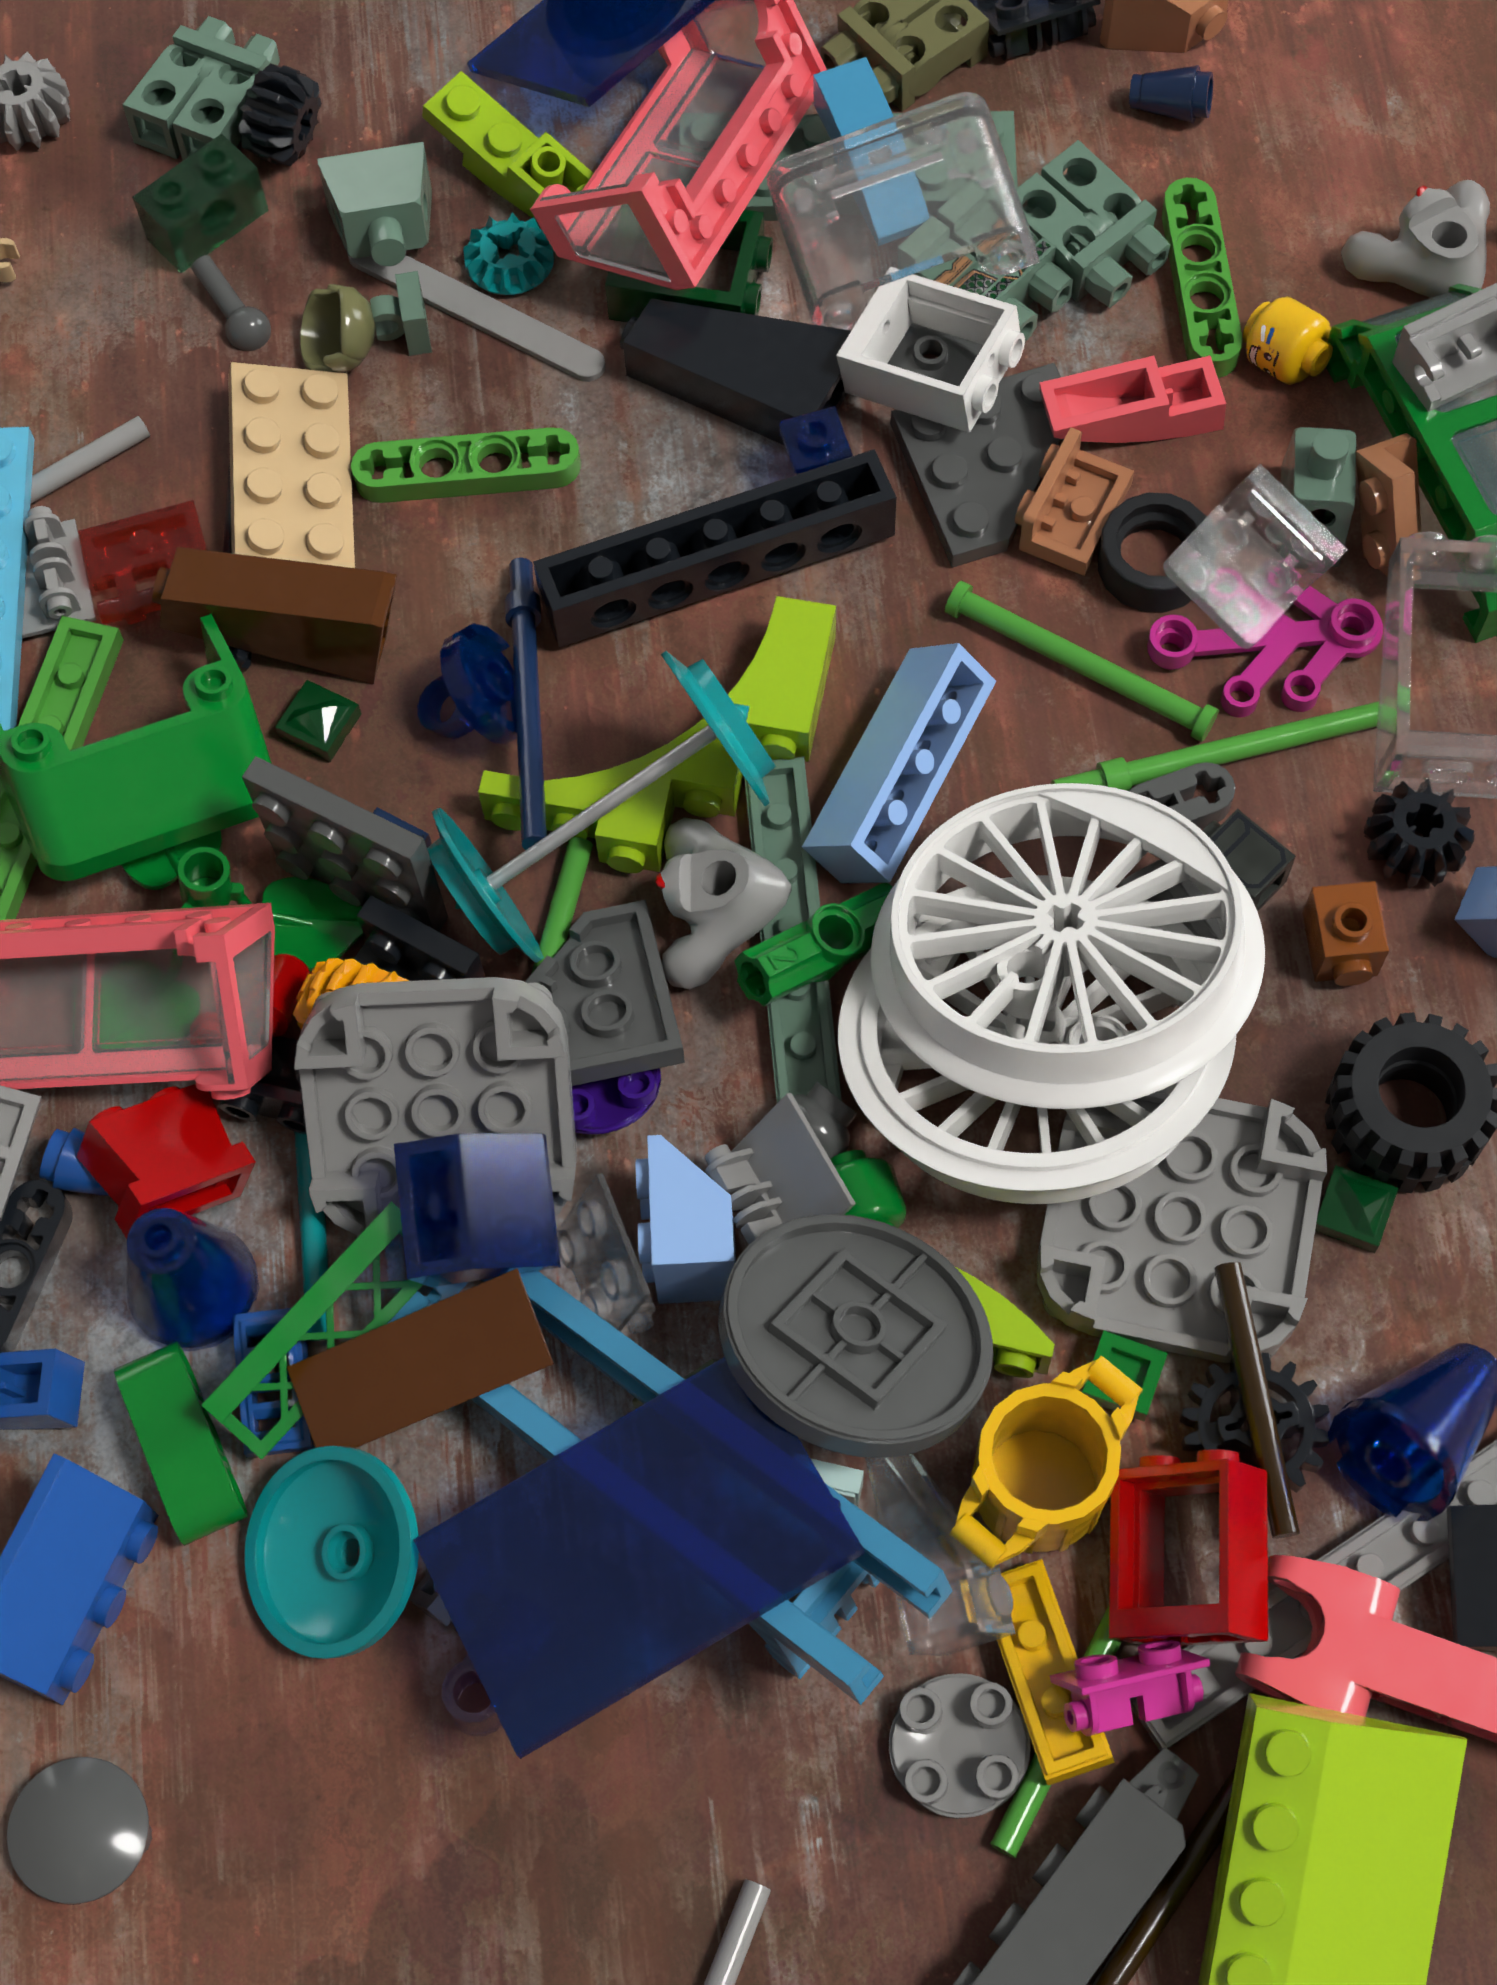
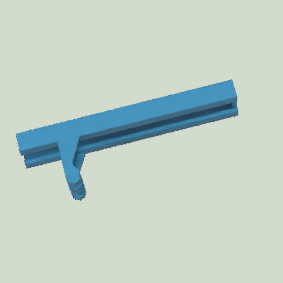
M476 1226L448 1256L447 1260L453 1268L447 1274H444L442 1271H436L430 1277L429 1282L434 1289L426 1297L417 1291L388 1323L458 1294L474 1276L481 1282H486L518 1268L534 1313L542 1328L819 1535L829 1550L831 1557L792 1603L509 1383L471 1400L721 1595L767 1643L765 1648L769 1654L788 1672L801 1679L808 1669L812 1667L861 1705L884 1676L880 1670L836 1637L841 1627L834 1615L836 1614L848 1621L858 1609L851 1596L857 1586L862 1583L876 1587L881 1582L931 1619L953 1592L944 1571Z

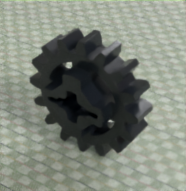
M1262 1352L1261 1356L1268 1388L1278 1393L1287 1401L1286 1403H1280L1271 1397L1279 1438L1283 1440L1291 1438L1293 1434L1300 1433L1297 1450L1294 1456L1285 1463L1290 1489L1297 1493L1306 1484L1299 1468L1317 1473L1324 1462L1311 1449L1326 1447L1331 1441V1433L1316 1428V1423L1325 1419L1330 1411L1328 1405L1310 1404L1308 1399L1317 1387L1314 1380L1304 1382L1299 1386L1292 1381L1296 1364L1290 1361L1282 1368L1280 1373L1271 1370L1269 1353ZM1232 1356L1230 1360V1373L1226 1374L1215 1363L1208 1367L1205 1375L1211 1386L1210 1388L1197 1383H1193L1187 1395L1199 1408H1185L1181 1412L1179 1422L1195 1428V1432L1183 1438L1181 1446L1182 1450L1186 1451L1210 1449L1235 1451L1239 1453L1241 1460L1245 1461L1248 1465L1257 1467L1250 1432H1242L1240 1429L1246 1419V1414ZM1230 1391L1231 1414L1219 1417L1215 1422L1210 1423L1213 1405L1223 1394Z

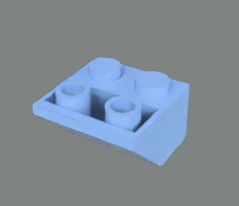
M648 1135V1158L636 1159L635 1161L637 1199H640L641 1220L650 1219V1222L638 1223L639 1263L642 1264L643 1283H655L659 1304L721 1301L723 1290L736 1263L731 1195L663 1136Z

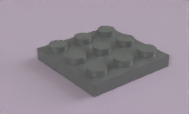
M255 756L242 778L253 801L252 808L259 815L265 829L264 835L270 841L275 852V861L283 870L302 880H307L311 875L329 884V889L337 897L354 906H361L363 902L366 903L370 895L440 932L448 919V914L423 837Z

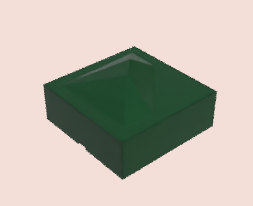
M306 680L275 728L280 738L331 762L343 744L345 737L350 733L362 713L359 704Z
M1335 1165L1318 1210L1315 1232L1375 1253L1380 1245L1398 1187Z

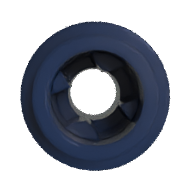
M1196 65L1144 74H1133L1129 94L1130 109H1141V111L1193 124L1196 118H1209L1213 99V72L1200 71V66Z

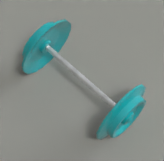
M667 651L661 654L708 725L495 872L491 870L471 841L441 808L432 811L440 838L427 848L430 859L455 899V909H461L479 934L499 955L516 947L535 963L544 958L529 926L502 885L716 738L719 739L764 807L770 804L763 777L773 770L776 765L746 722L749 706L733 703L703 659L686 667Z

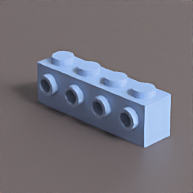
M960 643L909 649L807 836L802 848L840 883L891 882L990 695L996 680Z

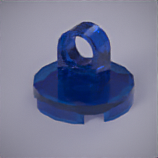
M473 623L444 640L440 650L442 676L433 680L425 687L417 705L418 718L421 725L432 732L451 739L462 737L473 730H476L494 743L506 745L517 739L514 669L502 653V651L510 647L503 637L487 626ZM451 696L456 704L455 711L446 722L442 723L440 720V710L444 701Z

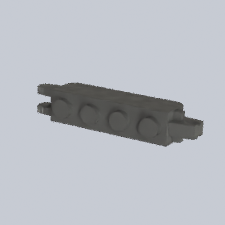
M1164 1747L1130 1782L1123 1778L1112 1794L1100 1785L1074 1819L1085 1828L1070 1851H1067L1057 1843L1033 1875L1032 1879L1043 1888L1027 1910H1024L1014 1901L988 1936L999 1948L986 1966L981 1970L970 1961L953 1985H1086L1186 1847L1183 1825L1176 1819L1199 1774L1189 1764Z

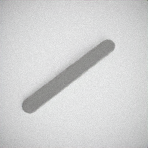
M407 255L399 264L394 266L379 265L373 260L372 256L356 259L348 256L349 262L353 267L396 289L395 274L418 271L424 303L581 381L590 382L597 380L605 371V359L600 351Z

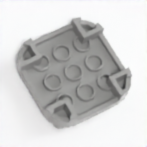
M499 977L375 982L338 988L333 992L321 994L315 1000L297 1043L294 1070H299L312 1176L309 1194L316 1213L323 1210L334 1224L358 1237L392 1201L411 1219L409 1224L419 1233L470 1231L478 1226L482 1230L512 1229L513 1241L537 1236L539 1227L560 1214L567 1201H572L577 1149L568 1034L562 1014L553 1003L552 995L545 986L538 983H526L522 980Z
M1155 1092L1132 1101L1152 1113L1170 1094ZM1218 1098L1199 1125L1164 1160L1145 1174L1125 1185L1096 1196L1069 1202L1047 1204L1037 1255V1285L1043 1296L1044 1309L1050 1316L1061 1320L1065 1325L1091 1336L1101 1337L1104 1330L1158 1350L1221 1363H1230L1233 1354L1214 1268L1228 1262H1241L1261 1354L1262 1352L1269 1353L1271 1355L1270 1358H1272L1279 1347L1292 1335L1308 1299L1305 1298L1322 1183L1327 1174L1326 1148H1320L1313 1132L1293 1114L1294 1107L1274 1099L1270 1100L1268 1107H1262ZM1103 1106L1085 1108L1105 1140L1132 1127ZM1068 1113L1063 1123L1057 1152L1088 1146Z

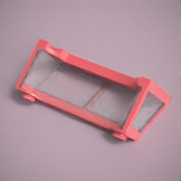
M680 0L672 4L661 20L656 36L659 54L665 60L667 67L582 191L570 192L568 188L561 184L549 185L542 191L530 208L558 257L673 290L696 287L814 101L813 75L827 70L794 0Z
M271 903L0 920V1085L12 1089L195 1080L196 1088L202 1091H210L211 1097L215 1100L235 1099L249 1094L251 1087L272 1070L275 925Z

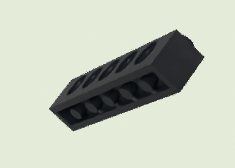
M875 449L533 561L541 604L560 648L895 536L897 497Z

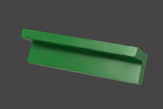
M392 1201L201 1404L202 1407L261 1460L303 1416L298 1400L288 1410V1389H294L292 1382H287L286 1354L298 1341L326 1340V1348L330 1349L335 1346L334 1339L355 1338L386 1325L446 1261L447 1258L409 1224L411 1219ZM398 1234L427 1260L409 1280L380 1282V1253ZM371 1264L372 1282L353 1283ZM381 1289H400L381 1309ZM372 1290L373 1319L363 1330L334 1332L333 1303L345 1291ZM325 1313L326 1332L306 1333ZM279 1363V1383H260ZM280 1390L281 1419L260 1440L232 1412L252 1391Z

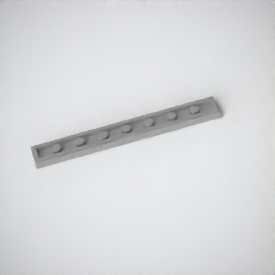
M1497 1440L1316 1561L1345 1566L1379 1578L1398 1587L1400 1592L1449 1560L1447 1507L1458 1505H1497ZM1276 1587L1268 1592V1642L1189 1645L1183 1649L1208 1658L1210 1661V1666L1191 1670L1192 1674H1196L1200 1678L1204 1690L1203 1700L1195 1703L1191 1712L1145 1722L1139 1719L1137 1697L1130 1698L1132 1711L1159 1751L1164 1747L1169 1749L1256 1690L1235 1676L1242 1652L1264 1657L1295 1659L1302 1655L1311 1641L1312 1625L1308 1612L1298 1600L1287 1595L1279 1587Z

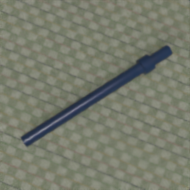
M516 558L509 564L510 592L505 597V620L512 628L522 847L527 850L547 836L536 627L541 622V599L538 593L534 591L532 562L527 558Z

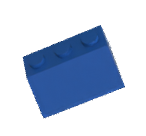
M55 1453L0 1556V1678L60 1705H64L69 1693L78 1692L87 1680L94 1662V1654L90 1651L102 1627L109 1628L119 1616L126 1599V1589L122 1587L134 1563L141 1564L150 1554L158 1534V1526L154 1523L159 1515L144 1500Z

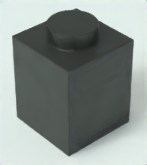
M1239 809L1222 825L1214 820L1202 830L1219 848L1231 869L1241 880L1257 912L1287 882L1296 856Z

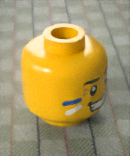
M1288 296L1275 299L1271 303L1269 301L1264 302L1258 306L1251 314L1243 331V341L1246 343L1245 349L1248 361L1288 385L1299 383L1309 375L1317 376L1327 366L1333 352L1332 345L1327 343L1331 330L1329 321L1321 314Z

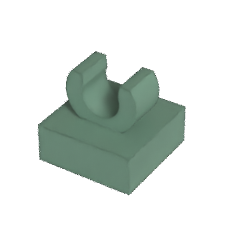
M418 271L395 274L398 297L379 295L370 299L377 339L381 341L394 340L405 333L410 356L431 353L432 347Z

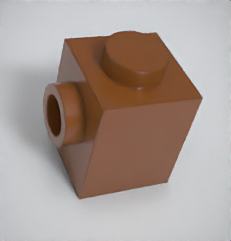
M1376 881L1312 887L1302 914L1314 981L1334 980L1340 986H1353L1365 983L1372 979V977L1378 976L1389 953V947Z

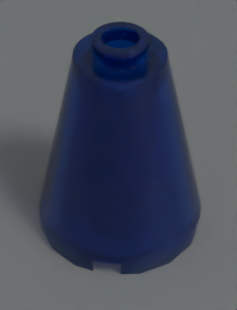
M159 1208L143 1214L134 1222L127 1237L126 1294L130 1312L138 1326L155 1341L165 1345H170L177 1341L183 1351L188 1352L216 1347L232 1337L233 1315L248 1313L254 1299L255 1301L257 1300L260 1289L257 1264L246 1244L236 1234L222 1226L174 1209Z
M1468 1343L1455 1344L1350 1401L1334 1416L1328 1431L1329 1444L1337 1438L1343 1457L1336 1465L1344 1479L1360 1497L1381 1512L1397 1517L1404 1510L1421 1514L1416 1521H1429L1443 1513L1453 1501L1497 1408L1496 1358L1487 1350Z

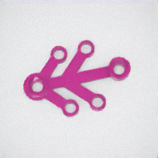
M1276 565L1267 571L1262 586V594L1266 601L1242 586L1240 579L1234 573L1227 570H1218L1211 573L1206 579L1203 590L1204 603L1210 609L1217 612H1226L1232 609L1254 625L1197 630L1195 625L1183 616L1166 615L1156 620L1152 625L1147 643V651L1154 663L1168 670L1186 666L1195 656L1261 651L1241 675L1234 676L1225 683L1222 692L1221 705L1224 711L1233 717L1242 718L1251 715L1255 711L1262 688L1298 647L1322 645L1303 670L1293 671L1286 677L1281 691L1282 702L1287 708L1295 712H1305L1315 706L1321 691V685L1345 657H1364L1378 647L1383 635V623L1377 610L1369 602L1351 598L1337 604L1302 581L1299 573L1288 565ZM1284 581L1290 585L1291 589L1286 591L1278 590L1272 585V582ZM1216 586H1224L1228 588L1232 594L1228 596H1220L1216 594L1212 588ZM1293 603L1315 620L1295 622L1272 605L1283 607ZM1351 627L1356 629L1360 635H1350L1342 629ZM1172 643L1177 645L1181 651L1171 652L1163 649L1161 646ZM1296 685L1304 686L1311 694L1305 697L1298 696L1292 691L1291 687ZM1243 691L1251 699L1246 702H1239L1230 693Z

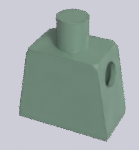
M424 142L317 159L327 209L348 256L355 259L372 256L373 260L379 265L394 266L404 259L406 250L423 248L429 243L432 188Z
M1299 427L1294 429L1281 466L1279 563L1339 567L1356 498L1355 432L1333 428ZM1317 509H1325L1321 525L1309 523L1305 519L1306 515Z

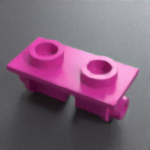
M1160 1640L1138 1646V1655L1117 1660V1657L1113 1655H1091L1079 1658L1074 1661L1075 1670L1050 1675V1681L1071 1691L1072 1702L1064 1705V1718L1069 1730L1072 1732L1081 1731L1085 1736H1091L1133 1725L1130 1698L1137 1697L1139 1719L1145 1722L1191 1712L1195 1703L1201 1702L1204 1697L1201 1680L1196 1674H1192L1191 1670L1210 1666V1661L1208 1658L1181 1649L1180 1642Z

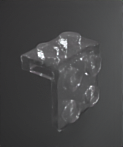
M1259 464L1165 560L1163 569L1165 574L1238 646L1249 649L1267 633L1301 593L1329 570L1348 549L1281 482L1276 480Z

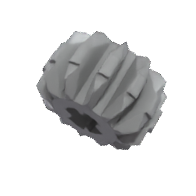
M27 51L18 61H12L5 54L3 64L0 65V143L8 141L16 151L26 142H32L40 149L43 137L47 135L59 138L60 124L70 121V107L68 105L70 103L68 98L70 93L65 80L61 79L60 74L56 72L55 67L50 64L48 58L36 61Z

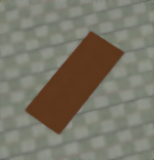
M516 1268L287 1367L315 1448L324 1446L357 1448L551 1366L554 1362L519 1270Z

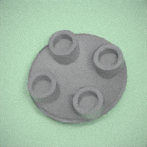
M947 1674L930 1679L905 1694L891 1725L889 1754L896 1778L905 1792L916 1803L941 1816L971 1818L993 1811L1015 1793L1027 1771L1030 1758V1736L1020 1708L1003 1686L971 1674Z

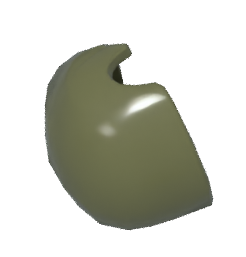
M328 284L327 289H314L309 294L300 330V352L307 369L347 373L358 367L368 355L374 343L376 325L370 302L354 287Z

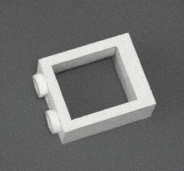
M890 268L836 356L845 393L970 433L981 413H987L992 408L997 397L999 383L1008 367L1014 368L1018 364L1024 350L1025 336L1020 332L1016 305ZM912 323L983 345L960 386L887 364Z

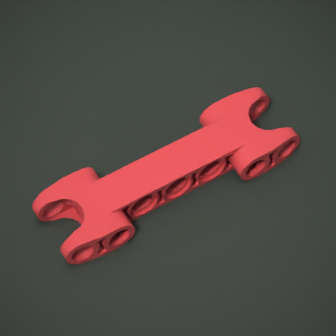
M1269 1556L1268 1582L1276 1585L1287 1595L1298 1600L1308 1612L1312 1625L1311 1641L1305 1652L1295 1659L1264 1657L1242 1652L1235 1672V1676L1241 1681L1271 1698L1366 1717L1370 1699L1497 1743L1496 1657L1392 1621L1400 1589L1389 1582L1341 1565L1295 1556Z

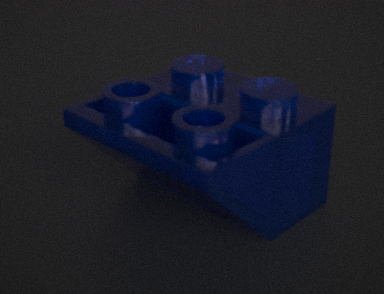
M463 1133L394 1144L408 1280L429 1287H437L495 1278L518 1268L520 1274L561 1268L545 1134Z

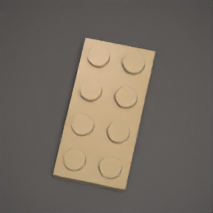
M231 362L228 374L232 553L355 568L347 373Z

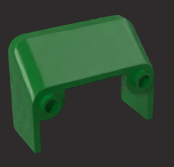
M212 614L200 617L208 665L199 667L191 672L183 684V695L189 710L188 712L70 751L62 734L50 725L28 723L3 731L0 724V780L38 867L46 876L58 881L77 880L259 817L252 808L253 801L242 776L255 756L271 764L272 762L245 678Z

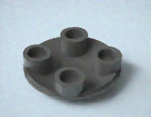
M92 1757L62 1760L38 1773L19 1794L12 1808L7 1828L8 1853L19 1878L39 1896L67 1905H79L100 1899L121 1886L133 1873L152 1841V1828L149 1824L148 1808L137 1783L118 1766Z

